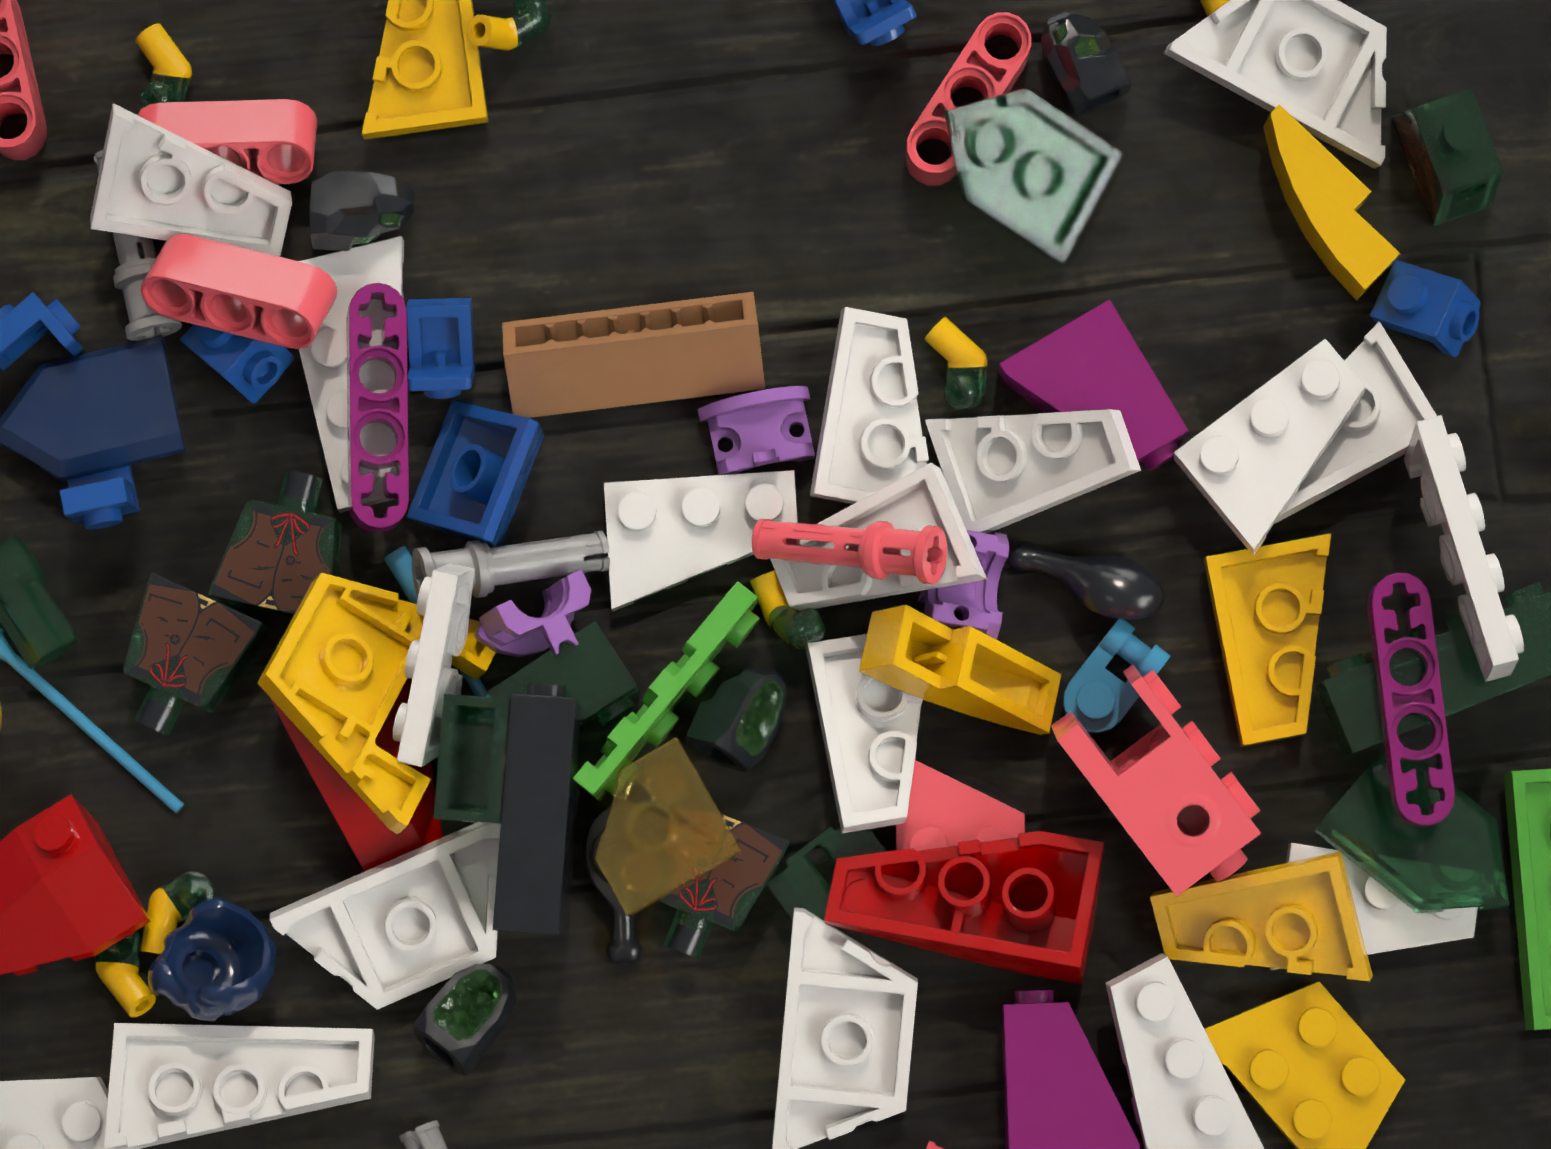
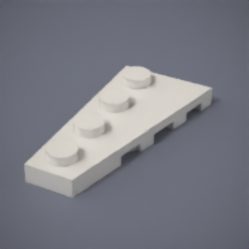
M402 236L351 248L349 251H339L299 261L316 266L329 274L335 282L338 291L336 300L314 341L308 347L299 349L337 509L340 513L349 511L346 333L348 306L357 290L372 283L390 285L404 299L402 291L404 240ZM371 299L367 310L359 311L360 317L370 318L372 322V338L369 344L358 341V348L364 349L380 345L395 350L394 341L382 344L381 340L383 324L386 318L394 317L393 312L383 310L381 300ZM368 361L360 368V382L370 392L383 393L393 387L395 383L394 371L384 361ZM370 423L363 427L360 432L361 445L371 455H387L395 448V434L390 427L383 423ZM359 466L360 475L373 472V490L369 497L361 499L362 506L394 500L384 496L383 477L386 472L397 476V468L395 466L381 470H372Z
M1442 415L1417 421L1404 457V463L1410 479L1421 476L1423 498H1420V506L1428 527L1439 524L1442 526L1444 535L1439 537L1440 560L1448 581L1450 580L1452 585L1462 583L1464 585L1466 594L1458 597L1459 612L1485 682L1510 676L1519 660L1517 654L1524 652L1523 637L1516 617L1513 614L1505 616L1498 592L1504 591L1505 586L1499 561L1494 553L1486 555L1479 532L1485 530V519L1480 501L1475 493L1466 494L1460 472L1466 470V460L1461 441L1456 433L1447 434Z
M1161 953L1106 982L1123 1064L1127 1068L1133 1095L1131 1100L1136 1122L1140 1126L1144 1149H1264L1168 956Z
M114 1023L103 1149H141L371 1099L375 1042L373 1029Z

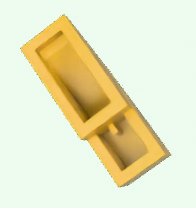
M1279 104L1270 113L1263 128L1271 162L1283 195L1307 241L1331 274L1357 301L1393 264L1400 253L1356 212L1372 191Z
M908 605L872 612L859 668L860 672L931 703L976 718L1039 735L1050 732L1061 679L1060 673L971 626L951 629Z

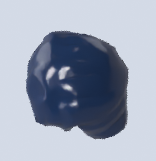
M221 897L203 900L190 910L185 923L181 927L166 935L164 951L153 960L148 969V984L153 994L165 997L173 1006L183 1009L191 1018L215 1021L220 1016H231L235 1012L241 1011L259 1001L274 976L277 957L276 946L262 922L254 917L249 910L232 904Z

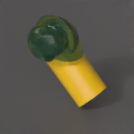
M514 0L513 6L516 16L507 19L487 15L474 16L467 26L469 41L475 46L509 51L545 33L552 19V14L547 13V0Z
M160 23L154 24L142 31L135 40L154 67L147 87L148 90H142L140 93L142 108L155 103L185 102L192 75V68L165 29Z
M944 317L932 328L924 340L948 361L946 386L943 391L945 401L949 406L957 410L975 408L981 403L987 389V356L947 317Z
M775 570L750 580L767 624L790 648L795 650L808 649V643L819 641L824 637L826 631L819 612L816 609L807 608L797 613L796 609L790 607Z
M187 872L182 873L156 889L149 898L147 915L151 922L144 927L140 951L161 954L165 949L164 939L166 935L177 929L178 923L187 919L193 907L203 900L215 897L213 883L203 874Z
M138 931L96 955V972L99 978L130 1017L143 1015L152 1008L156 1001V996L139 976L141 940Z

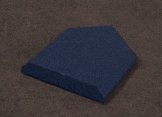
M163 335L39 364L0 418V445L34 462L43 471L60 481L186 452Z

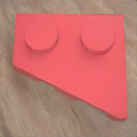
M915 760L907 819L905 823L896 825V850L914 848L920 851L956 846L961 841L979 839L980 842L1016 838L1018 834L1025 833V813Z

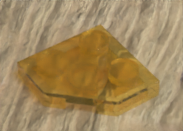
M677 737L620 769L613 792L614 799L604 834L602 833L595 860L626 915L631 917L743 851Z

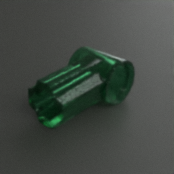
M14 534L0 543V622L29 668L35 670L59 658L80 640L58 604L55 603L43 583L47 579L39 564L20 537Z

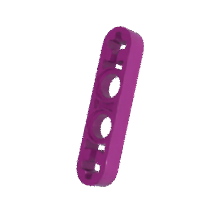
M372 283L357 290L350 301L346 316L348 506L350 516L359 527L368 532L381 533L387 532L399 524L407 511L409 502L407 310L404 299L396 289L387 284ZM371 299L381 300L382 309L393 312L394 317L386 318L383 324L381 340L382 344L394 341L395 350L380 345L364 349L358 348V341L369 344L372 338V322L370 318L360 317L359 311L367 310ZM372 360L384 361L390 365L395 375L393 387L383 393L370 392L364 388L359 377L362 365ZM375 422L383 423L390 427L396 439L393 451L383 456L371 455L365 451L360 442V432L363 427ZM359 466L372 470L387 469L392 466L397 468V476L386 472L383 477L384 496L389 499H395L396 506L388 507L383 518H375L372 507L362 506L361 499L369 497L373 490V472L360 475Z
M1394 573L1378 582L1368 596V615L1391 800L1395 812L1404 822L1412 826L1426 827L1441 822L1449 815L1454 805L1455 790L1431 600L1427 587L1419 578L1409 573ZM1393 586H1401L1403 596H1414L1416 606L1405 612L1406 632L1419 627L1421 639L1404 637L1389 644L1385 642L1384 631L1394 633L1398 630L1395 611L1390 609L1384 610L1382 606V600L1392 595ZM1402 649L1412 650L1423 659L1425 665L1424 675L1416 685H1401L1391 676L1389 661L1396 651ZM1411 713L1425 717L1431 723L1433 729L1430 744L1420 751L1404 747L1397 735V726L1400 720L1405 715ZM1436 756L1438 769L1431 767L1424 769L1427 788L1431 790L1438 789L1440 794V801L1429 806L1428 816L1421 815L1419 805L1407 803L1406 793L1417 788L1416 769L1402 773L1400 760L1419 762Z

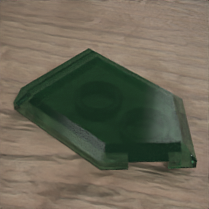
M1019 89L945 110L944 114L963 199L1059 263H1064L1123 153L1028 89Z
M1385 748L1325 816L1315 831L1416 913L1443 912L1444 909L1480 907L1481 910L1505 909L1509 906L1496 818L1454 786V805L1449 815L1441 822L1426 827L1412 826L1404 822L1397 815L1392 804ZM1400 760L1402 773L1416 769L1417 788L1406 793L1407 803L1419 805L1421 815L1428 816L1429 806L1440 801L1438 789H1428L1425 784L1424 769L1430 766L1424 761L1408 762Z

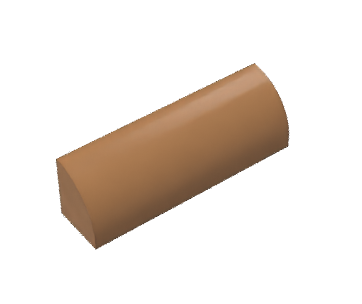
M754 292L502 322L503 356L512 413L514 415L533 418L765 389Z

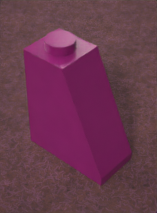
M1110 299L999 364L997 375L1001 382L1044 413L1107 409L1120 410L1139 465L1144 463L1148 472L1173 459L1174 452L1179 449L1176 443L1183 440L1189 431Z
M1053 990L1014 991L1015 1004L1000 1005L1006 1149H1140V1144L1069 1002L1054 1003Z

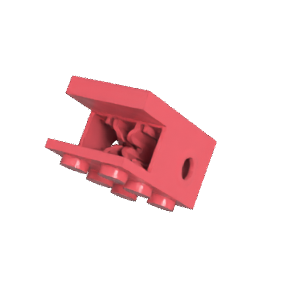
M1132 664L1123 673L1159 720L1160 724L1111 761L1072 711L1051 727L1057 741L1177 897L1209 872L1216 882H1219L1232 875L1245 864L1248 858L1241 848L1261 834L1251 820L1253 816L1260 812V809L1232 772L1222 779L1218 777L1211 766L1221 760V758L1193 721L1183 728L1180 727L1172 714L1180 709L1181 705L1155 671L1152 670L1142 677Z

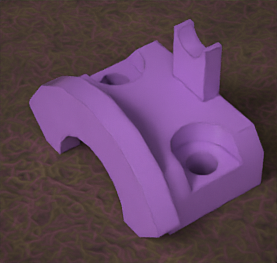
M789 386L755 391L729 397L699 408L700 422H708L719 475L738 474L750 468L776 462H801L815 459L804 401L810 399L808 387ZM794 425L802 426L804 434L800 437H793L789 432L790 428ZM721 441H731L733 448L729 452L720 451L718 445Z
M967 530L987 580L922 590L918 602L925 603V615L951 629L971 626L997 640L1003 613L997 609V590L1001 571L1009 554L1007 534L994 532L991 535ZM954 611H958L962 614L963 621H960L955 617Z
M579 570L542 591L545 604L541 618L527 616L518 610L512 600H509L494 607L479 618L480 623L474 637L494 652L514 657L538 654L547 648H550L553 656L559 654L558 649L561 642H567L572 647L579 645L570 624L574 619V613L589 605L591 588L583 571Z

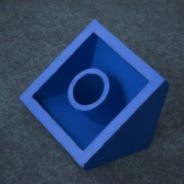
M452 400L406 517L466 541L480 540V542L487 543L489 548L502 546L544 438L540 424L527 417Z

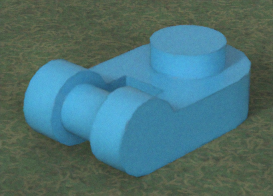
M1119 618L1068 683L1063 693L1062 707L1065 715L1072 711L1089 734H1100L1111 730L1122 720L1140 696L1128 680L1124 683L1105 668L1115 654H1118L1129 664H1133L1142 677L1152 670L1158 674L1171 657L1158 645L1155 644L1151 649L1133 635L1132 632L1136 628L1124 619Z

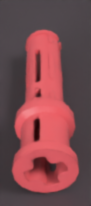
M759 519L752 533V550L757 559L767 560L771 558L812 564L862 568L863 572L869 575V577L880 580L888 578L890 574L916 576L919 582L933 585L942 577L947 560L946 535L942 528L932 525L925 526L921 531L895 529L888 521H877L868 525L866 529ZM800 540L834 543V548L801 546ZM901 550H910V556L901 555Z

